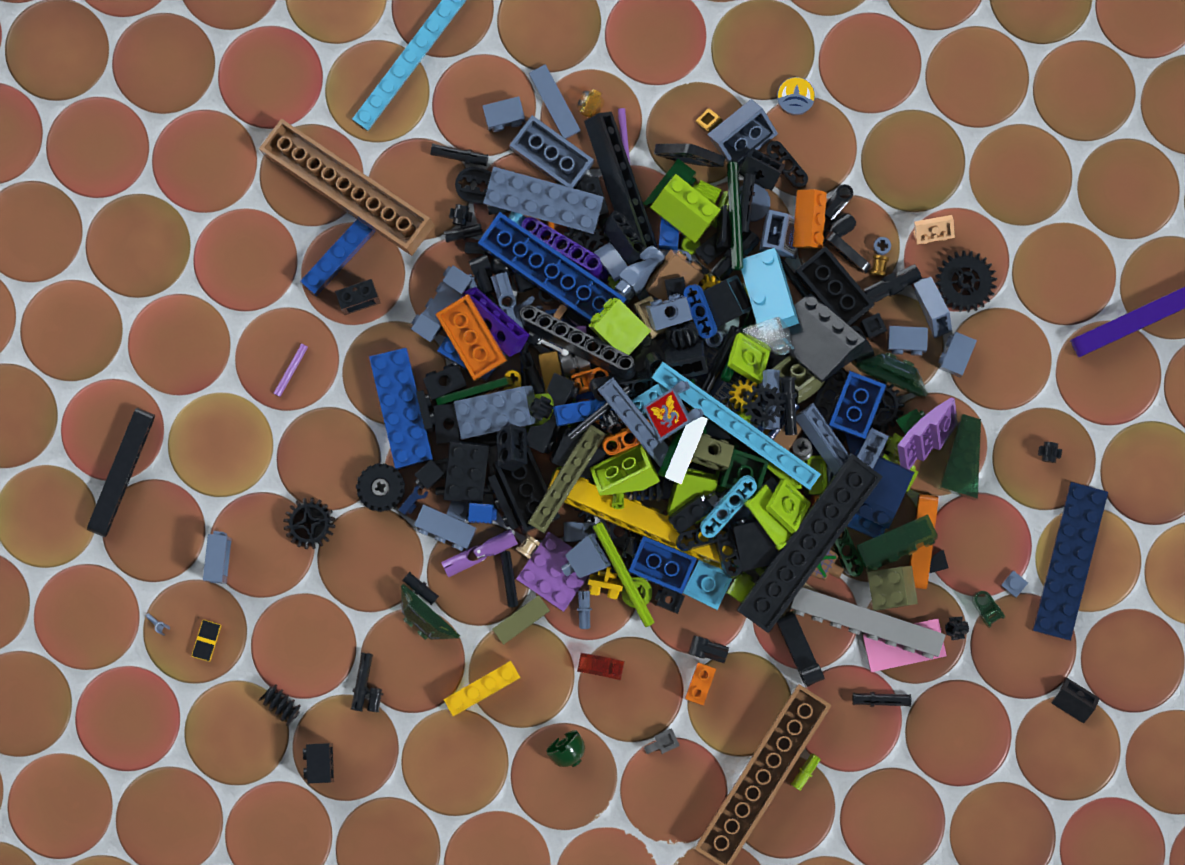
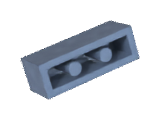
M426 505L422 506L414 524L418 528L417 532L426 536L428 533L435 535L434 539L444 544L446 541L453 543V548L463 551V548L468 550L477 530L472 525Z

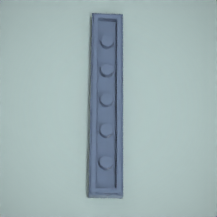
M612 377L598 391L661 468L669 449L668 445L664 440H659L652 425Z

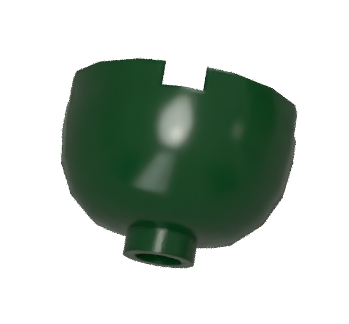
M572 730L564 734L566 738L560 741L557 738L546 750V754L551 761L559 767H575L582 761L585 743L578 731Z

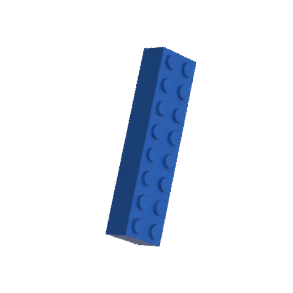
M501 212L498 213L478 242V247L561 304H564L568 309L591 323L590 320L596 313L600 314L604 309V304L609 299L617 298L624 304L626 303L627 299Z

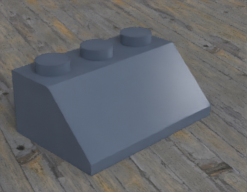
M751 99L707 135L721 155L725 156L728 163L737 162L739 166L744 162L751 148L759 150L778 133L763 108Z

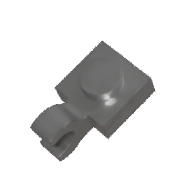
M671 728L655 735L656 742L645 746L644 750L646 754L660 749L661 754L680 745Z

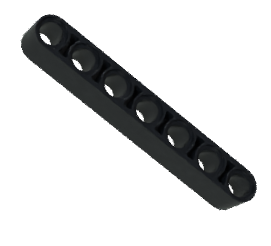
M525 306L521 309V321L526 330L622 379L629 380L634 377L635 365L631 356L534 306Z
M139 408L135 409L88 523L87 531L102 537H106L109 533L153 425L155 414Z

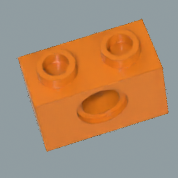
M697 663L685 700L704 705L716 671L715 668Z

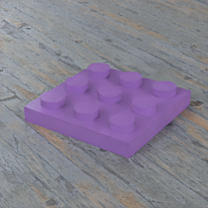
M548 532L516 580L564 612L589 575L579 578L575 572L569 576L563 573L561 566L569 562L565 555L573 548Z

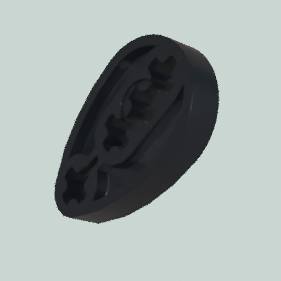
M479 167L463 169L455 181L458 196L470 204H483L487 189H484L483 192L480 191L479 187L471 190L469 185L462 188L459 182L466 179L467 183H472L475 180L477 185H481L484 182L488 187L492 172Z

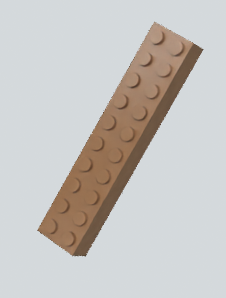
M283 119L278 122L259 147V150L266 158L411 256L435 226L429 217Z
M800 684L796 686L694 847L695 850L718 865H731L829 711L832 706L831 704Z

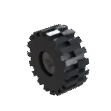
M384 463L370 465L361 472L360 477L357 479V495L363 505L372 511H391V509L396 508L402 502L403 495H405L403 477L393 466ZM379 482L382 485H386L383 493L375 490Z

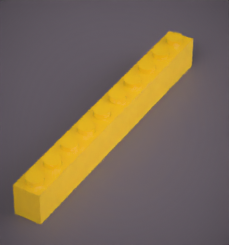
M557 469L555 471L548 489L552 485L560 470ZM579 477L564 501L566 504L722 569L715 544L688 551L678 549L676 539L680 534L669 522L668 517L670 515L661 514L656 508H647L642 506V503L637 500L624 498V508L614 509L612 507L613 495L600 496L597 487L588 483L589 481L583 477ZM692 525L691 527H689V528H688L687 530H685L684 532L690 531V530H694V529H697V528H695V526ZM701 532L698 534L699 540L702 542L708 541V538L703 536ZM692 534L693 538L685 540V537H683L681 543H685L687 546L690 541L694 540V534ZM723 546L722 552L728 556L731 555L732 549L729 546Z

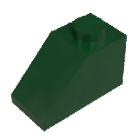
M916 408L896 421L906 435L925 416L923 410L919 412Z

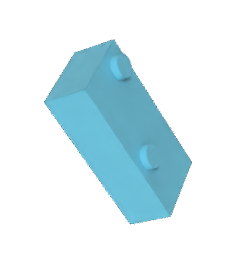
M772 248L743 258V268L741 271L756 323L762 335L764 336L799 324L781 259L776 249Z

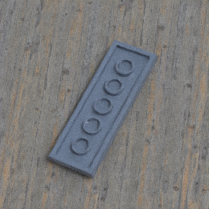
M493 166L483 204L594 234L604 197Z

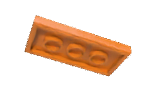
M469 294L435 314L473 380L480 378L507 361Z

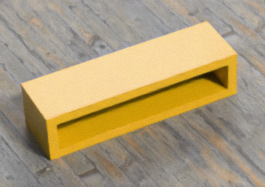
M509 661L443 700L452 716H456L521 677L512 661Z

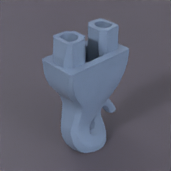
M652 245L640 254V258L644 261L628 266L619 275L621 281L615 288L619 291V294L627 299V302L634 295L639 297L651 273L665 260V256Z

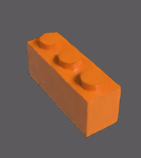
M816 189L797 190L793 247L804 250L822 249L827 192Z

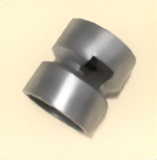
M570 352L567 356L559 354L565 377L570 378L577 372L591 370L589 361Z

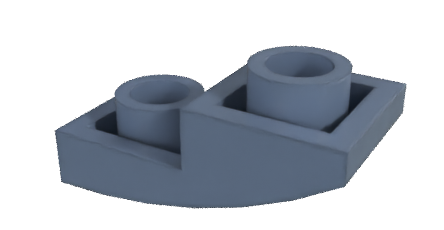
M609 242L594 252V254L599 256L611 278L615 282L619 280V275L628 265L613 245Z

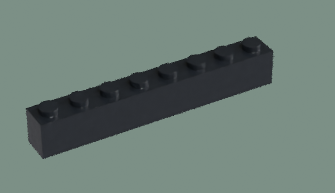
M612 111L598 113L585 120L584 123L613 209L626 217L646 248L652 245L658 249Z

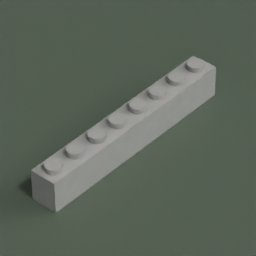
M803 587L792 600L789 608L794 610L793 614L804 617V614L812 616L811 620L820 623L826 620L830 622L832 627L841 629V626L849 628L848 632L857 635L862 632L867 634L866 638L875 641L881 638L886 640L885 644L896 647L899 644L904 646L903 650L915 653V650L923 652L922 656L933 659L934 656L939 657L946 634Z

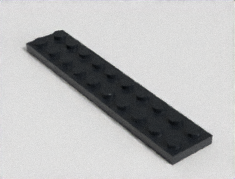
M851 453L805 515L797 532L791 534L786 542L787 544L780 549L737 608V611L769 633L883 476Z

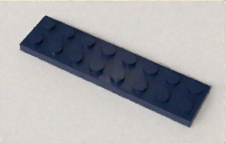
M1070 482L1032 631L1071 641L1108 496L1107 491Z

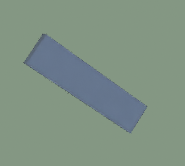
M546 64L529 72L561 136L568 139L581 132Z

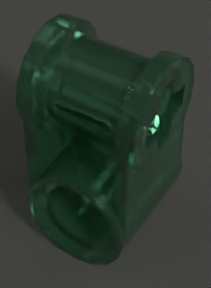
M978 591L973 594L972 603L988 628L992 627L991 624L997 620L1005 618L1004 613L988 592ZM980 594L986 596V603L984 605H980L977 601Z

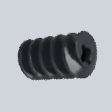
M665 478L662 479L661 483L658 482L644 490L626 492V499H629L630 495L633 494L634 500L637 499L638 495L641 496V500H644L646 495H648L649 501H652L653 497L656 496L657 502H660L661 497H663Z
M275 684L262 695L259 701L265 699L263 705L267 706L270 704L269 711L276 709L275 716L282 714L280 720L283 722L288 719L286 725L289 726L300 714L299 709L301 705L299 704L294 707L295 700L293 699L288 702L289 695L287 694L282 697L283 689L276 691L278 685Z

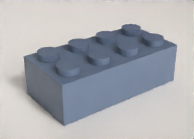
M533 115L509 145L511 151L559 185L574 189L594 164V159Z
M522 386L454 401L461 439L497 433L510 424L519 427L540 424V421L532 416L533 412L529 410L535 399L533 386Z

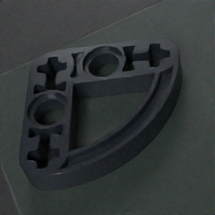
M655 145L654 155L673 161L680 159L684 163L698 166L724 167L725 156L697 145Z

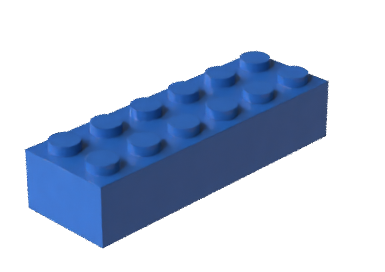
M407 348L369 356L395 469L400 470L425 464V462H429L431 459L434 461L428 434L425 431L416 395L418 391Z

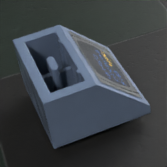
M769 210L765 216L759 252L775 248L779 256L796 259L798 248L793 247L795 217L787 213Z

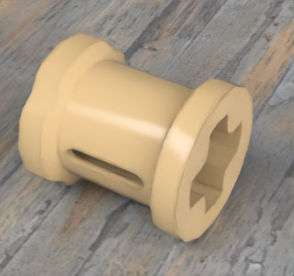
M526 534L525 540L516 550L530 559V554L540 543Z

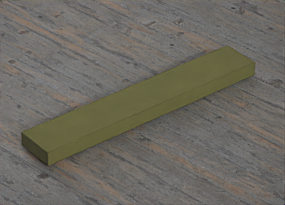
M592 425L585 430L528 521L530 525L545 533L606 436L604 432Z

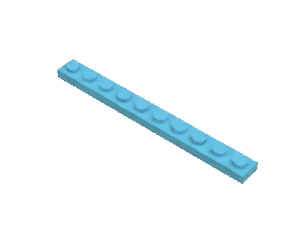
M441 0L352 118L355 123L369 131L467 0Z
M664 362L660 364L651 377L668 390L680 381H687L690 388L679 394L682 400L693 408L702 409L706 417L809 490L821 475Z

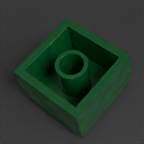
M733 449L729 468L724 472H720L717 485L731 489L741 477L749 475L755 479L757 485L756 491L751 496L753 497L761 489L769 461ZM745 482L744 487L751 488V484Z

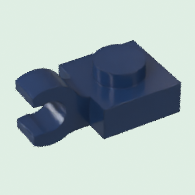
M417 485L413 493L398 510L405 516L407 513L411 515L417 507L415 504L417 500L425 499L429 492L426 491L423 495H419L418 489L420 487Z

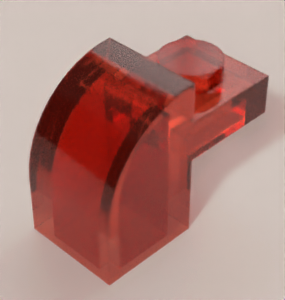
M581 653L577 672L621 680L625 661Z

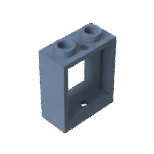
M213 531V534H208L203 581L227 584L232 538L228 537L225 532Z

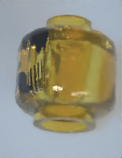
M591 89V91L585 90L577 102L578 112L588 118L600 113L605 103L601 97L602 93L595 89Z

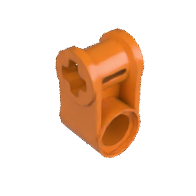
M597 367L573 374L571 378L580 383L578 395L590 391L589 383L595 378L597 373L602 372L609 376L608 372Z

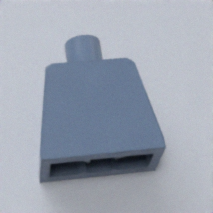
M592 533L565 555L569 562L561 566V569L566 576L575 572L579 578L607 568L611 563Z

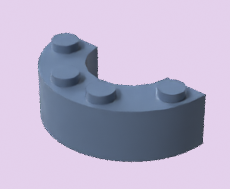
M454 265L452 267L448 266L443 273L445 278L438 285L436 296L434 299H429L425 305L426 309L420 315L417 314L411 323L413 324L411 330L429 342L443 329L435 314L459 300L463 292L469 290L473 281L472 277Z

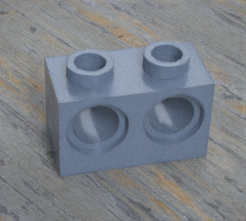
M871 428L857 458L874 469L889 436Z

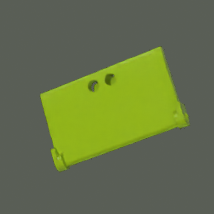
M765 484L744 505L749 508L775 543L776 548L780 550L787 544L786 542L790 538L791 533L765 509L773 495L772 491Z

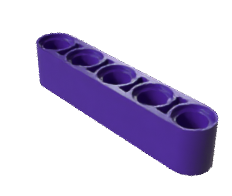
M533 217L523 220L522 227L528 231L531 226H536L534 230L529 232L594 277L600 276L603 273V264L599 256ZM545 236H551L550 239L543 240ZM561 245H567L564 249H559ZM577 254H582V256H581L580 258H578V259H575V258H574L575 255H577ZM598 263L595 268H590L591 264Z

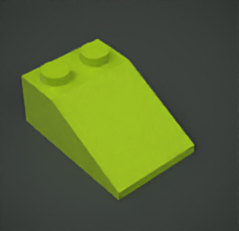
M642 444L622 451L590 468L600 496L641 491L660 482L652 459Z

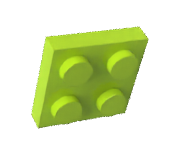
M738 333L735 335L727 366L758 385L763 380V370L766 369L770 351L742 333Z
M782 479L778 483L765 509L792 534L797 532L811 502L789 481Z

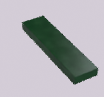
M509 377L497 379L438 397L436 402L437 405L452 404L454 401L479 396L514 385L513 379Z

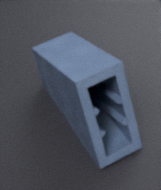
M932 277L923 278L914 283L915 295L934 338L952 332L950 311Z

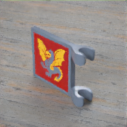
M680 381L673 388L643 407L660 441L704 415L702 409L697 408L689 413L687 412L679 396L680 393L690 388L687 381Z

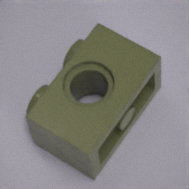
M702 433L691 462L724 472L729 468L734 446L725 440H715L710 435ZM708 448L713 449L714 455L709 453Z

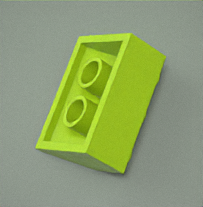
M677 174L664 187L650 207V209L694 244L717 218L721 210Z

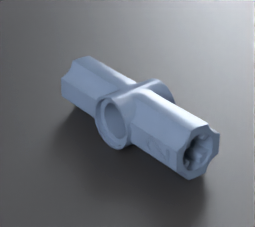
M507 272L492 276L491 280L500 309L523 328ZM504 298H510L513 301L509 307L503 306L501 302Z
M763 370L764 388L768 383L771 385V390L773 387H777L776 393L780 392V370ZM766 392V394H767L768 397H769L770 395H773V394H771V393H769V392ZM763 400V408L765 409L768 403ZM776 407L771 410L770 415L775 411ZM775 417L776 423L770 420L769 426H766L763 421V429H780V418Z

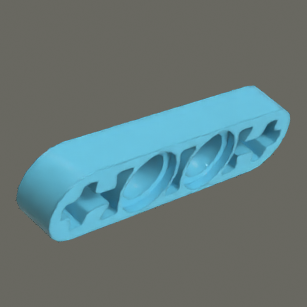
M749 475L741 477L700 524L703 536L712 538L717 535L757 489L753 477ZM745 482H746V483H750V484H751V488H749V487H746V488H745V487H744V483H745ZM733 495L740 497L739 502L736 504L729 502L730 497ZM721 509L727 511V515L724 518L716 516L717 512ZM707 525L710 527L712 525L713 530L706 531L705 526Z

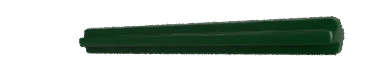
M729 162L727 164L732 269L741 270L743 268L739 169L737 162Z

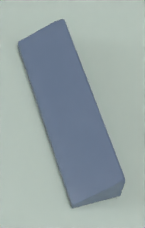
M812 403L796 415V421L835 475L849 454Z

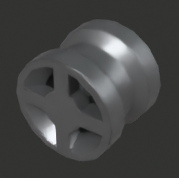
M806 438L797 439L793 443L794 455L802 461L808 460L813 454L811 442Z

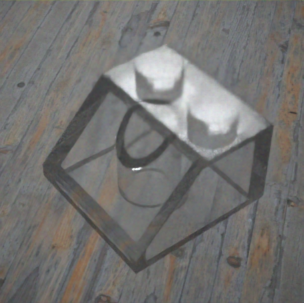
M780 317L743 329L748 338L776 355H784L794 349L789 327Z

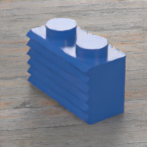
M469 503L468 521L470 523L492 524L493 521H497V509H494V505Z

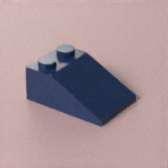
M879 456L873 470L883 477L856 514L889 529L915 472Z

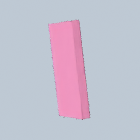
M939 619L914 623L915 625L941 633ZM863 634L870 672L931 660L922 656L923 652L915 650V653L903 650L904 646L897 644L896 647L885 644L886 640L878 638V641L866 638L867 634ZM944 642L939 657L934 656L933 659L947 656Z

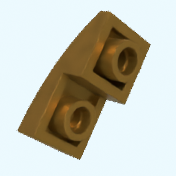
M557 350L539 354L546 390L554 373L563 375Z

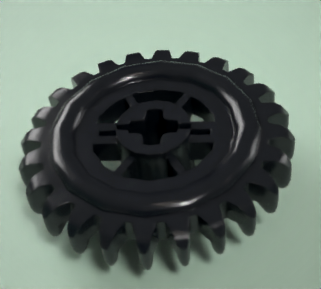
M965 250L962 251L961 256L955 252L954 259L948 255V262L944 260L941 262L944 268H937L941 274L935 275L940 280L935 282V285L940 286L938 290L940 293H943L942 298L947 299L946 306L952 303V310L958 306L959 312H962L963 308H965L967 313H969L971 307L974 311H977V305L984 308L983 301L989 303L990 299L988 296L995 295L991 289L997 288L996 285L992 284V282L997 281V278L991 277V275L996 270L989 271L992 263L985 265L987 258L979 260L980 253L973 257V251H970L968 256H966ZM962 268H969L970 271L963 272ZM972 270L978 275L979 279H976L974 274L971 273ZM954 273L958 276L956 281H952ZM964 278H965V279H967V278L970 279L969 284H968V283L963 284L962 281L964 280ZM975 282H979L977 291L974 288ZM952 284H957V286L961 289L959 293L954 289ZM962 291H968L970 295H962L961 293Z

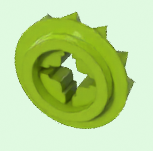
M632 578L637 588L642 586L640 593L644 596L642 599L647 605L652 598L650 584L643 578ZM623 586L621 592L623 601L628 606L635 608Z

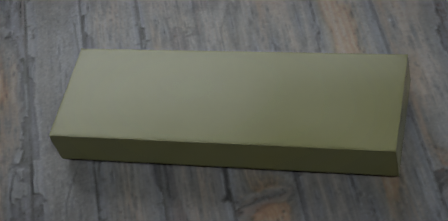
M538 595L492 630L504 645L550 612V610Z

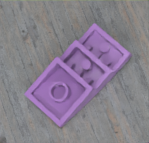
M951 397L935 407L907 432L897 445L900 466L910 470L917 459L924 461L933 448L937 450L942 448L958 424L955 398Z

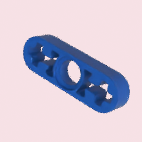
M697 284L689 285L684 290V296L687 297L693 321L702 338H711L716 334L717 326L704 292ZM692 290L697 291L695 297L690 296V292H692ZM701 300V302L696 303V304H694V305H693V303H692V302ZM698 306H702L705 309L703 317L696 314ZM708 318V320L705 321V323H700V320ZM706 326L711 327L709 333L703 330Z

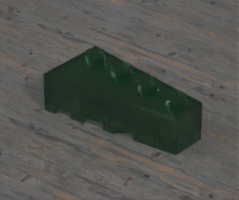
M965 414L960 416L938 489L972 500L978 499L981 419Z
M925 515L857 545V552L866 573L872 572L900 559V557L906 554L910 555L918 551V548L922 546L928 547L933 545L938 535L929 515Z

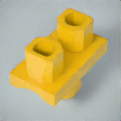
M608 566L606 571H598V575L590 574L588 585H590L589 591L591 595H600L602 587L608 589V598H618L620 591L622 592L623 584L621 580L616 579L617 573L610 572L611 566Z

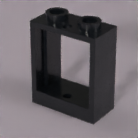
M372 279L335 291L344 315L381 304Z

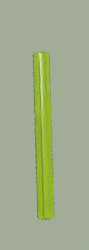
M602 522L595 524L593 529L645 627L654 624V620Z

